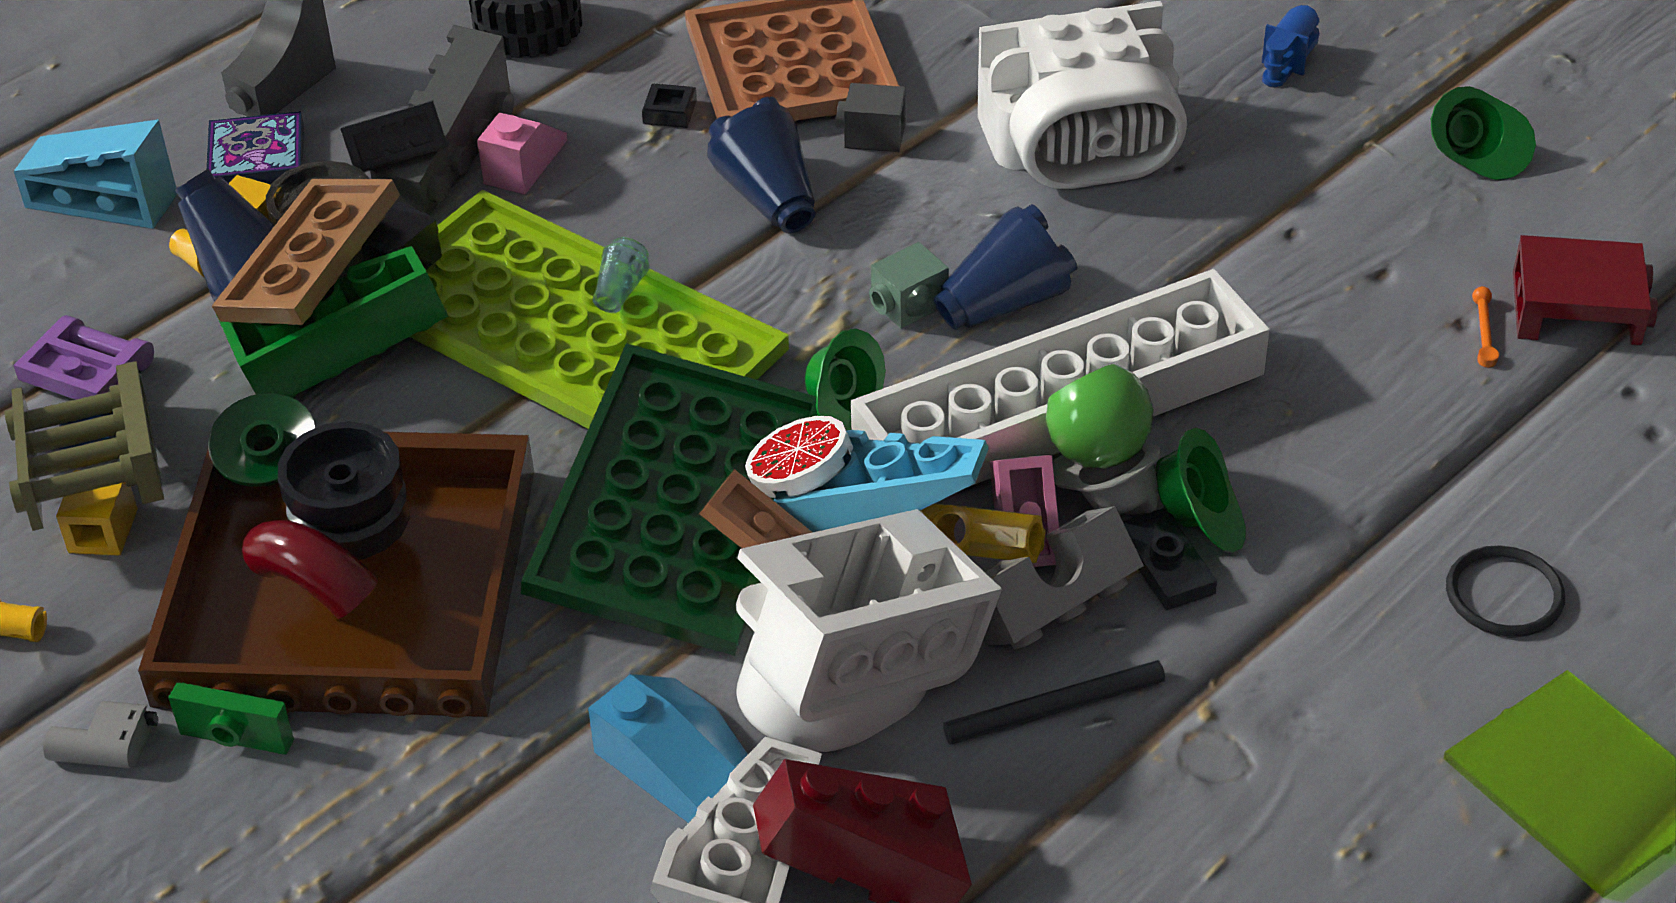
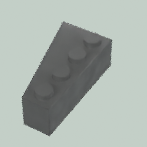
M458 25L452 26L446 36L451 46L445 56L436 54L428 68L430 74H434L425 91L415 90L408 102L409 107L434 100L448 147L370 170L371 179L393 180L400 196L392 206L400 201L430 215L436 206L446 199L448 191L459 177L468 171L471 162L479 153L477 139L498 113L512 115L514 96L510 93L503 36Z

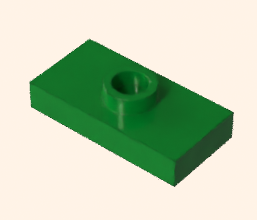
M178 682L168 697L181 735L212 740L228 747L237 745L287 755L294 741L285 703Z

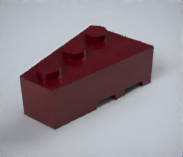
M784 759L753 804L762 854L831 884H834L838 877L870 890L868 900L875 903H889L890 900L898 903H958L972 886L946 787Z

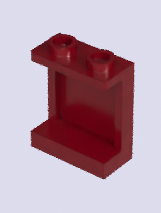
M1520 235L1513 269L1517 339L1538 340L1543 318L1625 323L1629 327L1630 344L1642 345L1646 327L1654 328L1658 311L1657 298L1649 297L1653 284V265L1645 264L1643 243Z

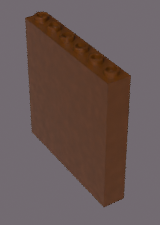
M385 432L389 434L399 448L403 481L406 484L409 499L410 520L402 536L385 551L359 560L378 578V583L354 610L340 619H337L323 604L294 582L281 576L273 578L262 577L250 570L244 561L242 553L243 541L248 532L263 522L287 520L286 504L282 499L279 483L261 487L244 486L234 483L218 472L207 450L138 669L149 706L172 710L168 697L178 682L285 703L287 713L297 711L332 712L342 715L366 713L391 714L394 716L436 715L453 718L465 716L488 717L534 476L529 435ZM272 446L264 447L260 451L268 450Z

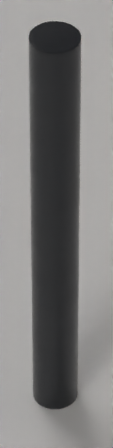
M1159 660L946 721L943 723L944 733L950 745L1162 683L1165 681L1164 669Z

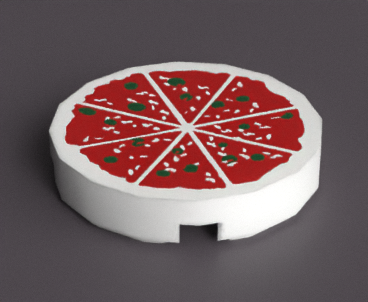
M812 416L784 425L762 439L750 452L745 467L751 483L768 497L776 498L775 492L786 491L788 497L799 496L821 487L835 477L845 465L842 457L846 453L851 455L853 445L841 421L831 416Z

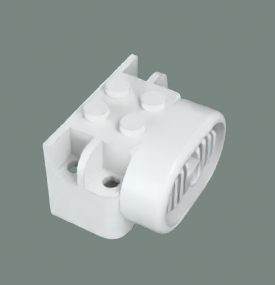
M1161 1L1106 9L1094 8L1086 12L1047 15L1038 19L979 27L978 119L997 163L1012 170L1026 169L1029 175L1037 182L1055 189H1076L1138 179L1157 171L1168 163L1178 152L1184 141L1187 130V117L1184 107L1178 98L1179 77L1173 66V42L1166 31L1161 30L1163 13Z
M918 509L742 548L739 551L738 559L761 583L742 589L736 602L738 614L755 632L751 639L736 688L740 709L757 730L772 739L816 752L836 751L856 745L908 715L921 702L927 690L954 682L968 671L978 655L1002 588Z

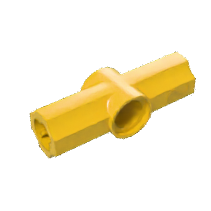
M932 504L920 510L967 556L1000 560L1029 557L1032 563H1037L1038 556L1044 549L1046 530L1043 528L1041 515L943 504ZM959 518H962L966 532L962 541L958 543L954 536V528Z

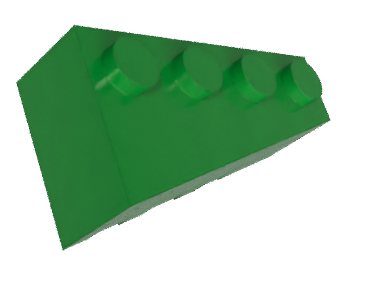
M410 246L350 266L347 276L338 279L313 310L312 315L303 325L250 324L244 322H220L235 358L255 394L278 393L294 398L298 393L325 379L336 377L343 370L370 356L381 354L390 346L418 332L428 330L435 323L449 316L428 273L413 247Z

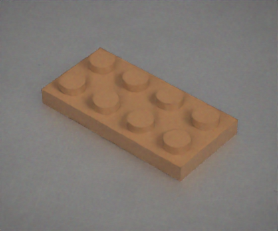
M311 179L213 303L212 308L220 322L303 325L400 196L393 180Z

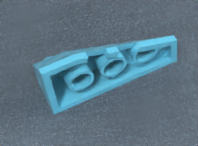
M847 430L853 449L851 455L846 453L842 457L845 465L835 477L821 487L803 495L788 497L786 491L777 492L776 498L773 501L812 532L915 509L920 511L975 484L989 448L986 441L980 439L932 436L922 443H910L905 435L901 433H889L884 440H871L868 438L866 431Z

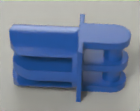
M1299 5L1290 9L1276 27L1269 24L1266 25L1262 63L1267 68L1262 76V81L1265 85L1279 87L1286 82L1292 73L1302 76L1305 74L1306 58L1318 44L1320 35L1319 29L1316 27L1320 23L1319 17L1310 6Z

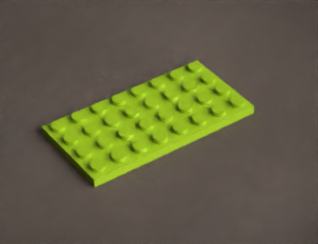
M483 189L437 225L442 257L431 265L426 272L449 317L435 323L426 331L410 336V338L589 429L626 343L756 380L789 350V334Z

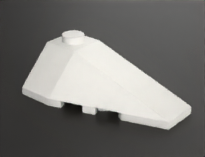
M765 736L730 773L728 782L713 798L708 796L698 806L695 817L683 829L678 827L667 839L650 888V892L658 902L779 903L789 865L762 854L753 804L784 759L819 765L822 753Z

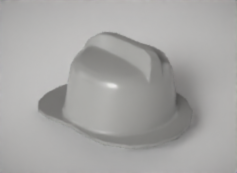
M1144 444L1141 451L1128 461L1107 469L1082 467L1061 455L1052 462L1055 486L1080 491L1094 510L1115 506L1119 515L1152 513L1158 504L1156 497L1157 472L1154 463L1160 457L1161 449L1156 444Z

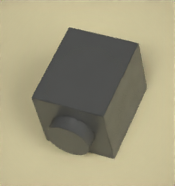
M850 83L846 101L838 102L836 116L837 129H844L845 148L900 152L906 125V87Z

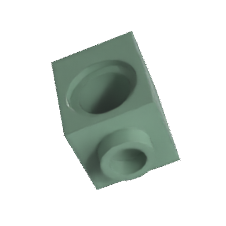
M920 242L906 247L871 265V288L869 290L871 303L878 313L885 314L902 329L937 311L933 297L941 292V285L948 279L949 267Z

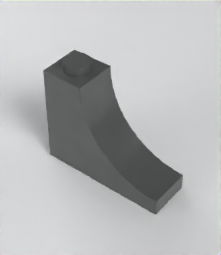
M266 0L263 14L250 41L240 55L221 72L226 91L225 97L230 109L247 117L276 114L336 69L323 0Z

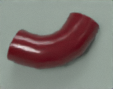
M290 520L263 522L251 529L243 541L242 553L244 561L251 571L262 577L273 578L281 576L294 582L323 604L337 619L346 616L354 610L378 583V578L346 548L322 532Z

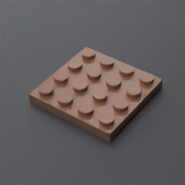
M750 0L685 11L686 27L717 119L722 116L732 117L743 109L752 107L758 100L764 97L776 98L779 105L788 109L794 121L822 116L830 117L837 115L838 102L846 101L850 83L899 86L864 0Z

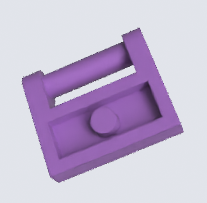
M64 315L13 366L18 380L76 400L110 392L109 386L118 385L116 365L136 361L140 371L146 370L154 358V346L152 343L138 338L129 341L86 327L82 320Z

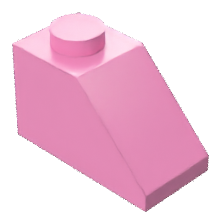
M498 113L477 139L483 183L525 195L567 142V133L539 122Z
M1052 455L989 461L994 510L1041 515L1043 528L1046 530L1044 549L1040 552L1037 563L1032 564L1034 567L1056 565L1054 552L1046 538L1047 534L1059 528Z

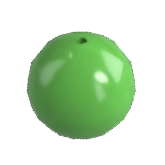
M1110 364L1075 380L1052 394L1048 398L1045 421L1051 441L1064 457L1082 467L1107 469L1128 461L1141 451L1152 430L1154 409L1148 389L1135 373L1117 364Z

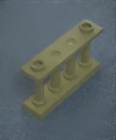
M136 361L116 365L118 385L109 386L110 392L28 410L22 387L11 389L13 409L5 410L4 415L12 441L15 440L18 480L10 481L9 488L16 513L27 512L32 531L43 529L41 502L126 482L127 487L137 485L142 504L164 500L149 407ZM113 412V414L35 432V430L43 429L51 426H56L68 422H73ZM109 436H117L115 438L106 439L94 443H89L37 456V453L67 447L79 443H84L96 439H101ZM120 458L118 462L39 480V477Z

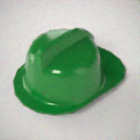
M1471 86L1456 87L1443 94L1435 105L1430 118L1431 134L1437 148L1454 162L1481 176L1500 180L1512 178L1523 172L1532 161L1536 148L1534 129L1527 117L1514 107L1483 90Z
M857 328L844 330L831 340L829 346L822 348L812 356L806 368L805 386L809 395L816 396L818 416H831L841 421L846 431L852 430L851 400L883 389L886 369L884 355L878 342L868 332Z
M1197 427L1187 430L1179 441L1178 449L1160 458L1156 463L1157 490L1160 500L1166 511L1171 514L1177 523L1185 527H1200L1208 539L1218 548L1233 553L1243 547L1246 540V526L1241 508L1229 481L1223 454L1215 439L1208 432Z

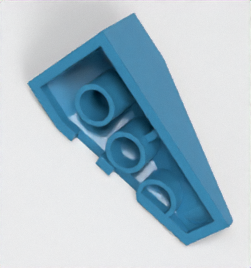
M630 674L588 708L594 753L687 823L695 817L698 806L708 796L713 798L728 782L730 773L748 755L718 709L676 678Z

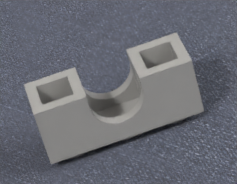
M1115 506L1087 511L1046 535L1056 560L1055 573L1048 584L1038 576L1029 557L1003 560L984 571L1002 588L984 636L988 646L1011 644L1012 648L1016 650L1030 645L1043 636L1041 627L1053 620L1056 623H1062L1073 619L1086 610L1083 603L1096 594L1099 598L1109 596L1129 584L1126 576L1144 565Z

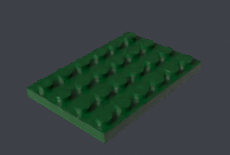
M626 343L521 580V594L735 656L747 624L736 610L738 596L742 589L761 582L738 559L739 551L742 548L703 518L700 512L734 469L750 481L745 465L750 452L762 439L776 429L793 421L818 416L816 396Z

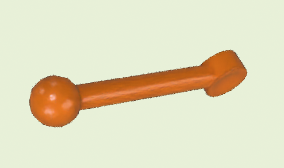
M1481 286L1477 287L1472 293V299L1478 305L1482 348L1479 350L1477 361L1481 366L1490 368L1497 364L1499 352L1496 348L1492 347L1488 303L1492 300V292L1489 288Z

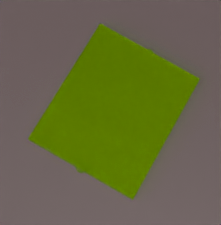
M1566 670L1511 708L1504 709L1499 716L1444 753L1443 759L1603 898L1663 854L1671 853L1673 847L1676 846V757L1569 670Z

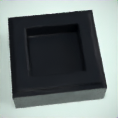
M651 84L642 109L643 124L688 128L697 102L696 87Z

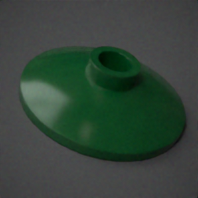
M278 393L251 395L230 405L216 419L208 438L209 455L218 472L234 483L251 487L273 485L278 483V462L286 447L303 433L315 429L316 426L308 409L292 397ZM272 446L268 450L260 451L264 447Z

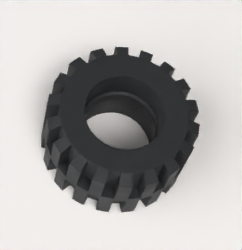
M469 0L473 29L503 36L505 55H511L512 58H521L522 56H530L531 58L538 57L539 54L553 53L557 51L558 47H565L570 44L571 38L578 36L582 26L580 0Z

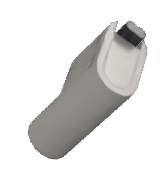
M102 701L97 708L89 729L51 726L44 738V757L48 761L133 769L138 763L151 727L158 725L157 712L145 711L148 705Z

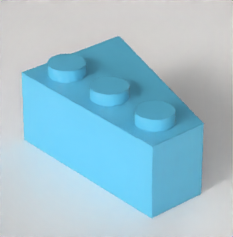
M159 119L40 136L14 170L25 208L151 229L155 228L177 196L175 191L176 184Z

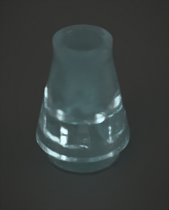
M619 237L604 247L597 288L593 296V303L599 309L608 313L619 312L624 301L649 271V253L641 243L631 238Z

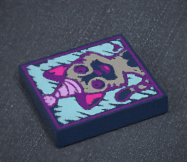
M301 111L209 120L206 169L209 168L215 178L221 176L228 184L236 175L270 185L303 181L304 123Z

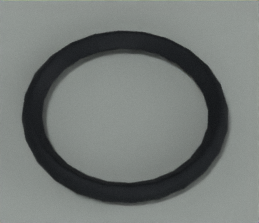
M1497 545L1471 550L1456 560L1446 577V592L1456 612L1468 623L1496 635L1514 637L1540 632L1551 626L1559 618L1565 606V588L1553 567L1531 552L1516 547ZM1503 556L1524 561L1537 568L1548 579L1554 592L1553 604L1543 617L1528 624L1504 625L1488 621L1470 610L1461 599L1458 591V579L1461 572L1469 564L1486 557Z

